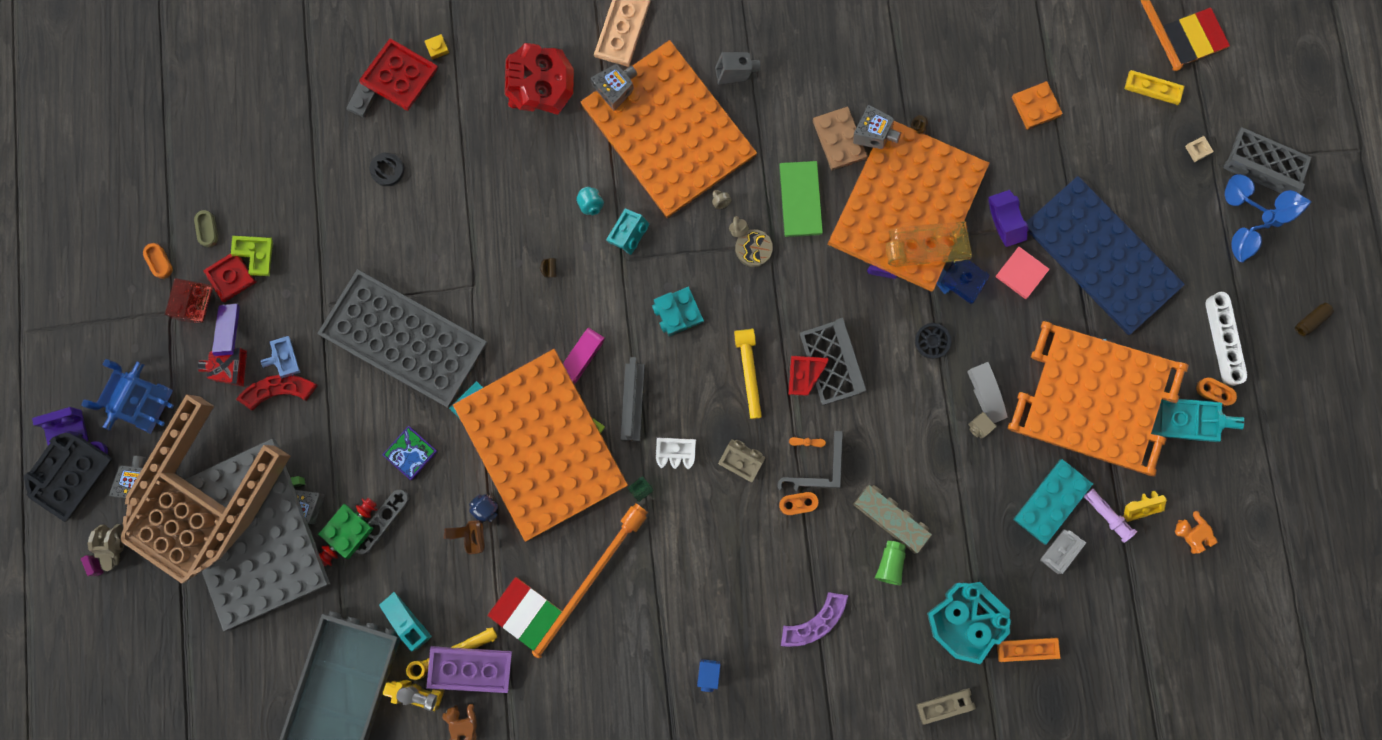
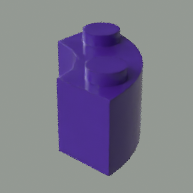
M1010 190L990 196L989 206L991 215L1004 245L1008 247L1027 240L1029 227L1020 213L1019 198L1014 196Z

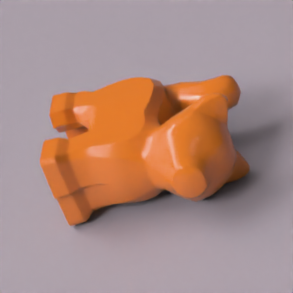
M1198 511L1193 512V517L1198 522V525L1191 529V525L1187 520H1178L1179 523L1176 524L1175 534L1184 537L1190 545L1192 554L1201 553L1206 550L1202 544L1203 541H1205L1206 546L1209 545L1210 547L1218 543L1213 535L1212 528L1200 516Z

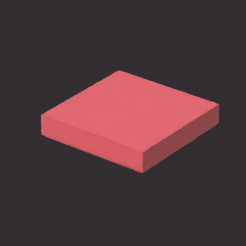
M1018 247L995 277L1024 299H1027L1049 271V268L1021 247Z

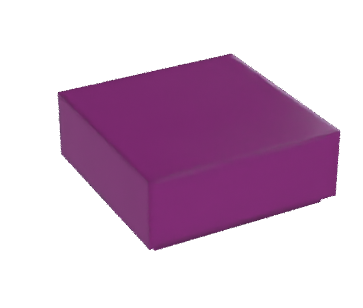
M86 555L80 558L87 576L103 574L98 558H95V555Z

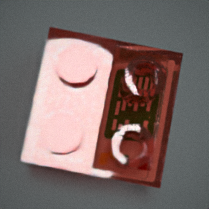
M175 278L165 315L175 320L203 323L213 286Z

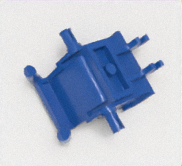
M105 359L102 365L113 369L105 388L97 402L84 399L81 406L92 410H99L105 407L108 418L103 427L111 430L115 420L118 418L136 425V427L149 434L152 433L156 423L164 426L165 422L159 420V417L165 406L173 409L174 405L168 402L173 390L159 383L155 385L139 378L145 366L144 364L140 365L139 362H136L132 372H125L124 374L120 364Z

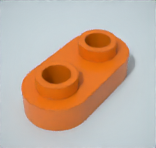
M1204 378L1197 383L1196 388L1200 396L1212 402H1221L1223 407L1234 404L1237 399L1234 389L1213 378ZM1204 385L1208 387V391L1204 390ZM1222 394L1226 396V400L1222 399Z
M811 492L788 495L781 499L779 508L785 515L811 512L817 508L818 498ZM805 499L811 500L810 506L805 505ZM787 502L792 503L791 509L785 507Z

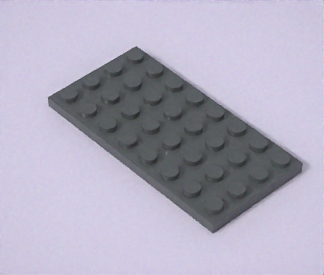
M358 269L317 333L447 408L451 406L488 344L487 341Z

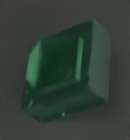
M643 476L628 487V490L638 502L654 491Z

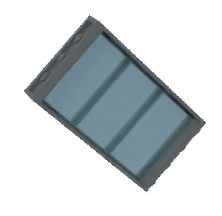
M329 611V614H322L279 740H368L401 638L397 635L396 631L386 628L385 631L380 630L378 625L369 622L364 625L359 623V619L348 617V619L341 618V614L334 611Z

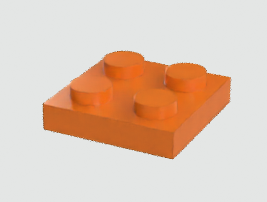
M1047 81L1012 96L1026 129L1058 118L1063 114Z

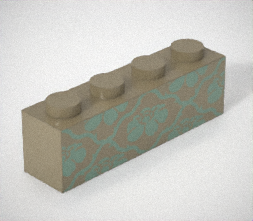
M870 485L866 486L853 505L896 540L905 544L914 554L918 553L932 535L928 532L929 528L922 522L919 524L913 520L914 516L907 510H900L897 507L898 503L892 498L886 499L881 495L883 492L875 485L872 487Z

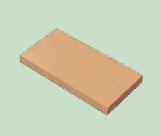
M612 0L594 57L629 67L651 0Z

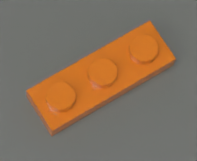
M1058 638L1002 641L999 645L997 644L999 662L1060 659Z

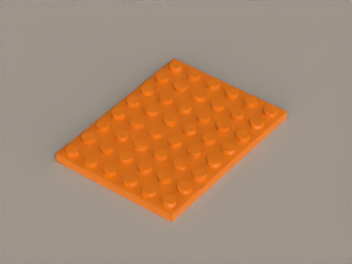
M670 40L633 65L638 74L631 79L634 90L615 111L597 91L580 101L583 108L666 218L673 215L757 155V152Z
M894 121L893 130L901 132L898 143L887 140L883 149H872L827 245L932 292L981 184L989 162L923 133L918 134L916 130Z
M555 349L453 404L525 542L628 486Z

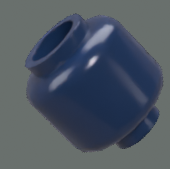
M478 494L469 503L470 514L479 522L484 523L487 520L491 522L498 515L496 513L498 504L487 494Z

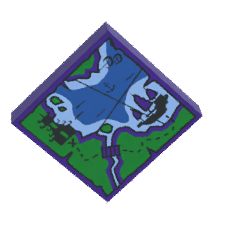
M408 426L382 455L407 478L413 480L438 451Z

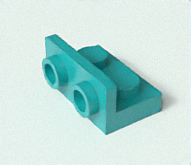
M624 209L606 240L610 244L624 249L631 255L647 231L649 222L642 215Z

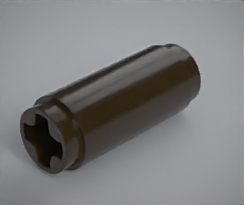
M1328 303L1320 304L1295 326L1296 332L1303 337L1309 335L1334 313L1333 307Z

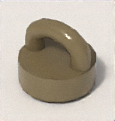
M714 190L712 193L714 197L712 203L716 209H723L732 201L728 193H722L719 190Z
M735 216L733 223L729 226V230L732 236L741 237L748 232L749 227L745 220Z

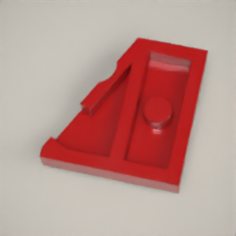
M791 356L789 395L808 396L826 367L828 358Z

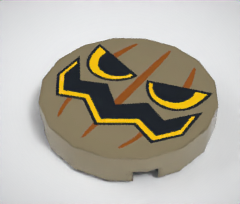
M748 230L745 235L738 237L735 244V253L738 259L749 267H759L766 263L773 251L770 237L760 230Z

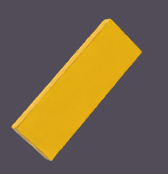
M1131 70L1124 89L1178 105L1181 102L1185 86Z

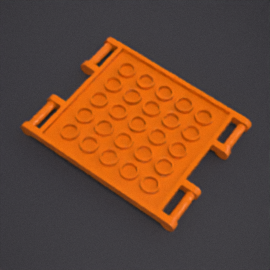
M1043 321L1035 351L1031 354L1032 359L1045 363L1035 396L1019 392L1017 407L1012 422L1009 423L1007 429L1149 476H1155L1157 472L1155 469L1162 445H1165L1166 438L1151 434L1162 399L1178 403L1179 389L1184 373L1187 372L1189 365ZM1053 332L1055 334L1048 356L1043 355L1042 352L1048 334ZM1175 369L1177 371L1170 393H1166L1164 390L1170 370ZM1026 402L1031 403L1025 426L1021 427L1019 423ZM1148 442H1154L1147 467L1142 466Z

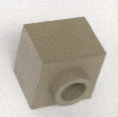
M984 412L968 424L971 427V433L981 439L997 427Z

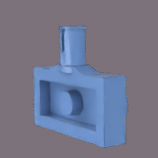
M286 336L270 341L272 357L261 360L262 367L275 364L281 378L301 373L290 337Z

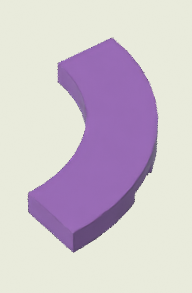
M828 592L824 606L813 619L796 626H783L781 646L806 645L826 635L841 618L848 595Z

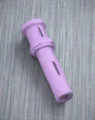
M1091 489L1084 495V498L1107 520L1109 528L1115 530L1122 538L1121 541L1123 543L1135 535L1137 531L1124 521L1125 518L1123 516H1118L1094 489Z

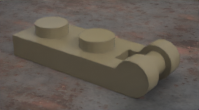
M970 688L916 704L922 724H928L975 710V704L970 698V695H972ZM962 698L964 705L959 706L958 699Z

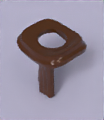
M479 520L469 521L465 527L444 529V539L452 540L464 537L466 553L479 554L483 552L485 548L483 524ZM474 531H475V537H476L477 545L475 544L474 539H473Z

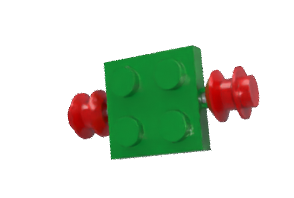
M362 498L363 504L361 506L356 505L357 513L348 505L343 504L318 534L330 545L322 546L323 552L319 553L323 566H327V564L332 566V558L338 559L337 552L345 559H349L374 528L363 519L364 517L372 518L371 511H377V504L372 499L367 498L365 500Z

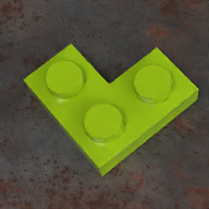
M232 236L231 255L250 257V275L270 276L273 240L272 238Z

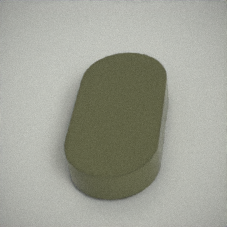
M199 211L194 217L197 240L204 247H213L218 241L215 217L209 211Z

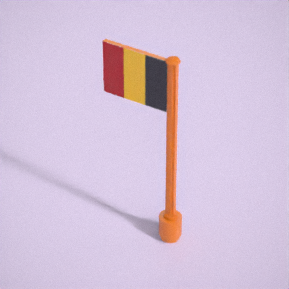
M1140 0L1173 66V71H1178L1182 69L1184 64L1230 46L1211 7L1162 25L1151 1Z

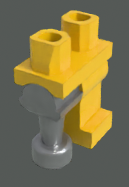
M409 680L387 682L383 691V695L392 697L391 703L413 704L431 712L439 709L444 689H433L432 692L424 690L420 685L412 684V681Z

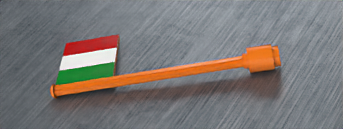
M636 503L633 507L629 508L621 519L623 523L622 529L563 611L515 577L487 616L532 649V654L536 658H542V653L628 533L638 531L647 518L648 512Z

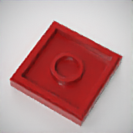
M229 254L203 270L222 302L228 301L257 283L254 277L249 274V269L241 256Z

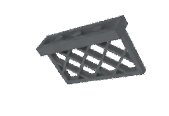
M1241 127L1237 133L1230 156L1223 168L1237 175L1247 176L1253 182L1279 193L1288 190L1300 193L1305 186L1303 181L1311 157ZM1242 136L1249 137L1251 143L1245 144ZM1259 144H1265L1268 151L1263 152ZM1254 146L1257 154L1251 156L1248 147ZM1242 149L1246 158L1237 155L1236 152ZM1276 151L1283 152L1286 158L1280 160ZM1270 153L1275 160L1271 163L1265 157V155ZM1260 157L1263 165L1255 163L1254 158ZM1297 158L1304 161L1303 166L1298 167L1294 159ZM1288 161L1292 169L1286 171L1283 162ZM1277 165L1281 173L1273 171L1271 166ZM1295 172L1298 181L1290 178L1289 174Z
M843 318L800 332L807 357H812L816 350L824 354L823 358L828 356L836 360L832 371L824 368V370L830 372L826 382L819 379L816 382L822 405L867 392ZM834 327L836 333L833 340L823 336L825 330ZM814 334L818 336L814 346L806 342V335ZM821 338L830 342L826 352L816 348ZM833 344L841 348L842 352L838 358L828 354ZM839 362L847 367L844 377L834 372ZM833 374L842 378L838 389L828 384ZM845 380L852 383L853 392L845 393L840 390ZM826 386L836 391L833 398L827 400L824 399L823 395Z
M630 357V364L625 363L621 440L640 441L645 364H638L636 357Z

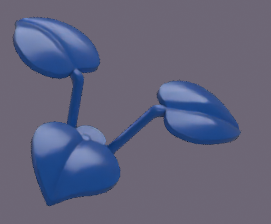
M1240 174L1232 176L1225 189L1226 201L1233 206H1239L1244 201L1264 212L1262 220L1265 223L1264 225L1252 227L1250 230L1240 228L1234 234L1231 245L1236 259L1244 263L1245 260L1252 257L1260 249L1262 237L1255 230L1270 228V226L1280 227L1284 223L1293 221L1311 204V200L1298 192L1288 190L1282 192L1275 200L1276 209L1269 210L1248 198L1255 191L1254 182L1249 177Z

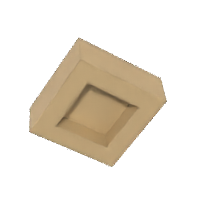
M1205 136L1185 146L1194 162L1214 152Z

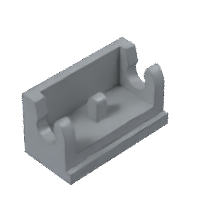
M1063 529L1040 561L1057 574H1063L1086 542L1070 530L1066 531Z

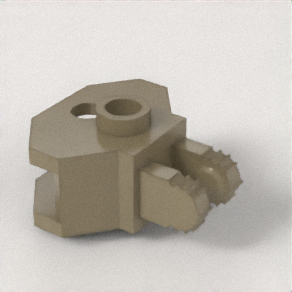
M116 524L112 529L106 525H99L91 531L88 540L89 551L94 553L95 558H100L101 569L107 572L119 564V553L124 548V543L121 542V534L124 527L120 524Z

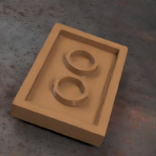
M848 107L813 118L815 129L831 171L867 158L863 145L853 143L856 126Z

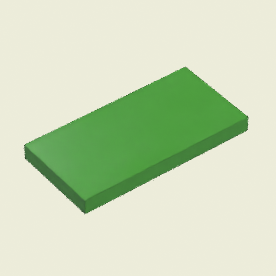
M817 161L780 163L784 236L822 235Z

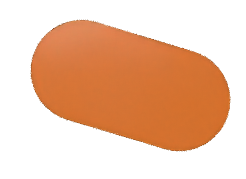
M155 243L148 244L143 250V256L151 272L160 279L169 277L173 268L164 249Z

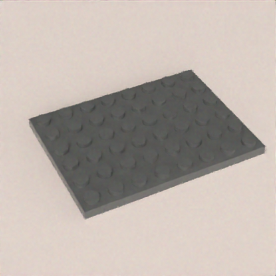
M270 439L185 479V481L227 508L263 445L279 448L276 439ZM286 465L252 523L218 561L202 571L223 631L230 630L330 584Z

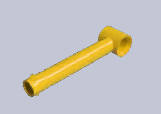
M754 329L734 331L736 348H741L750 419L762 418L752 346L756 345Z
M493 627L486 628V631L450 648L476 649L490 641L494 642L497 635ZM429 658L424 661L411 662L406 669L407 676L412 680L424 678L428 672ZM416 664L422 668L419 676L413 673V667Z

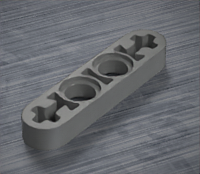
M396 490L388 497L368 523L371 526L374 524L379 525V534L374 536L370 533L368 537L374 540L366 542V549L360 550L361 546H359L355 551L356 553L368 554L408 505L410 497L407 492ZM403 494V503L398 502L395 506L398 507V510L389 505L390 503L395 504L398 500L396 496ZM385 509L392 510L393 515L389 520L383 518Z

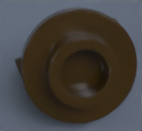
M918 115L911 123V128L916 130L918 134L923 133L927 135L928 122L926 116Z
M556 258L544 259L541 262L540 271L544 277L556 278Z

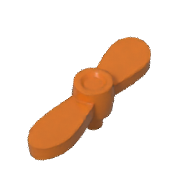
M797 437L789 439V443L793 446L804 445L808 447L811 445L820 448L826 444L823 439L811 440L809 438L801 439Z

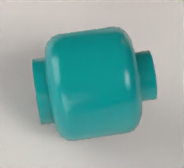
M584 187L579 191L576 198L582 213L586 215L598 214L604 205V201L596 188Z

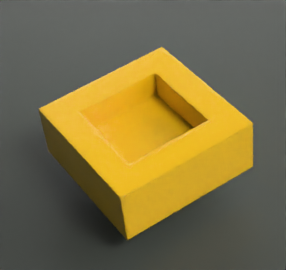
M441 34L425 40L432 60L449 53Z

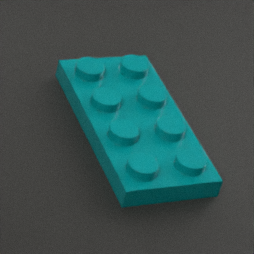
M1060 459L1013 520L1045 545L1093 483L1063 459Z

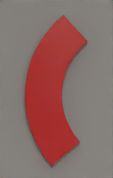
M274 375L253 383L236 400L253 411L260 403L277 395H294L307 401L318 385L298 376L281 378L280 375Z

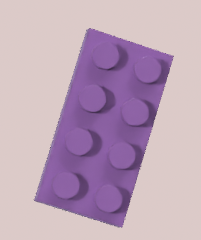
M431 646L427 688L508 693L512 651Z

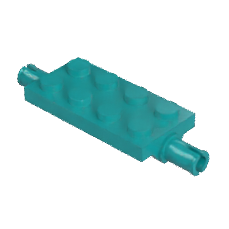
M1162 399L1151 434L1165 438L1220 442L1222 429L1235 428L1243 430L1244 423L1242 422H1244V417L1226 416L1222 412L1221 402L1179 399L1178 403H1173Z

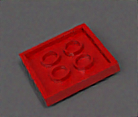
M390 38L359 81L360 84L409 111L438 70V66Z

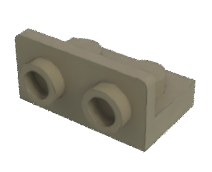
M731 439L718 464L753 482L765 457L758 450H751L746 447L743 442Z

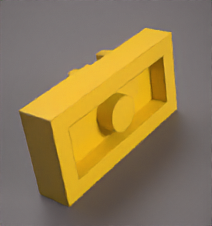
M1152 491V498L1149 499L1144 493L1142 494L1141 501H1132L1125 506L1124 518L1129 522L1162 512L1165 509L1166 498L1164 495L1158 496L1155 491Z

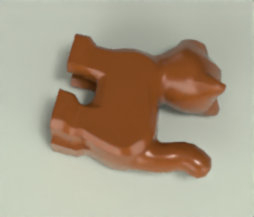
M473 704L468 705V718L459 719L460 713L457 705L448 708L443 713V720L449 724L450 740H460L461 735L466 736L464 740H477V722Z

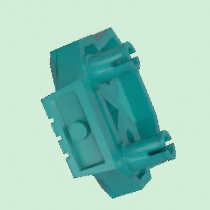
M981 582L955 583L945 593L946 599L927 613L932 634L954 658L981 664L993 645H999L1010 634V610ZM978 605L987 613L977 614ZM955 609L960 610L959 616H954L953 611ZM978 630L982 632L980 638H977L975 635Z

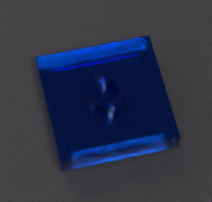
M959 253L941 283L970 304H973L990 275Z

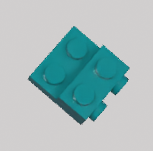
M689 286L654 299L653 311L656 316L660 315L662 320L659 323L663 333L667 332L669 337L704 322Z

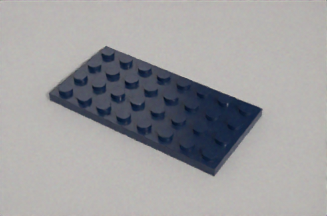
M1079 176L1027 221L1028 232L1127 335L1134 332L1185 285Z

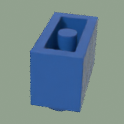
M700 659L697 687H701V691L713 692V689H718L720 661Z

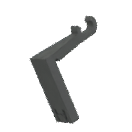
M834 431L832 482L829 479L783 477L778 481V489H782L783 482H793L796 492L799 486L840 489L842 431Z

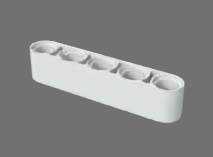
M1218 292L1206 300V309L1222 381L1225 385L1233 387L1246 381L1247 371L1230 297L1225 292ZM1215 299L1220 301V306L1216 304ZM1220 317L1224 319L1225 324L1220 322ZM1224 336L1228 338V343L1224 341ZM1228 354L1232 356V362L1228 359ZM1232 373L1237 376L1236 381L1233 379Z

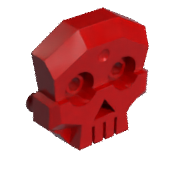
M524 43L516 52L509 54L506 58L505 95L509 98L508 105L519 110L534 112L535 109L558 115L573 95L574 69L561 49L541 48L538 44ZM539 64H543L545 68H541Z

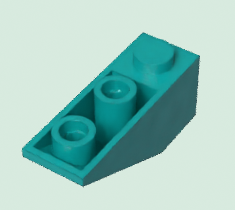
M395 592L379 605L398 636L411 651L418 650L432 637Z

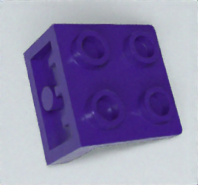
M68 407L32 418L34 426L44 429L47 445L50 444L49 441L54 436L68 431L81 433L83 435L82 438L88 441L83 414L80 409Z

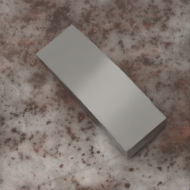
M989 362L968 370L967 372L975 388L974 393L983 412L993 423L1008 418Z

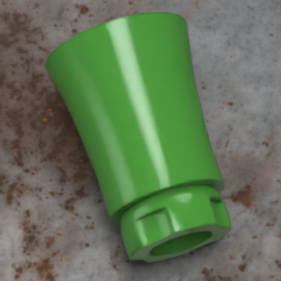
M887 541L879 569L875 576L876 580L893 585H902L903 564L906 555L905 544Z

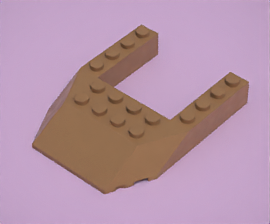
M193 395L185 396L128 492L125 500L127 512L126 516L123 517L124 529L121 534L122 543L180 583H185L218 561L252 523L291 457L276 446L263 445L227 508L175 474L214 408L212 404L200 396Z

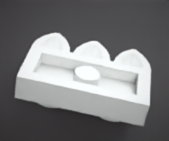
M657 438L656 461L660 468L666 465L669 458L674 469L679 466L681 459H683L685 467L690 469L695 460L696 439Z

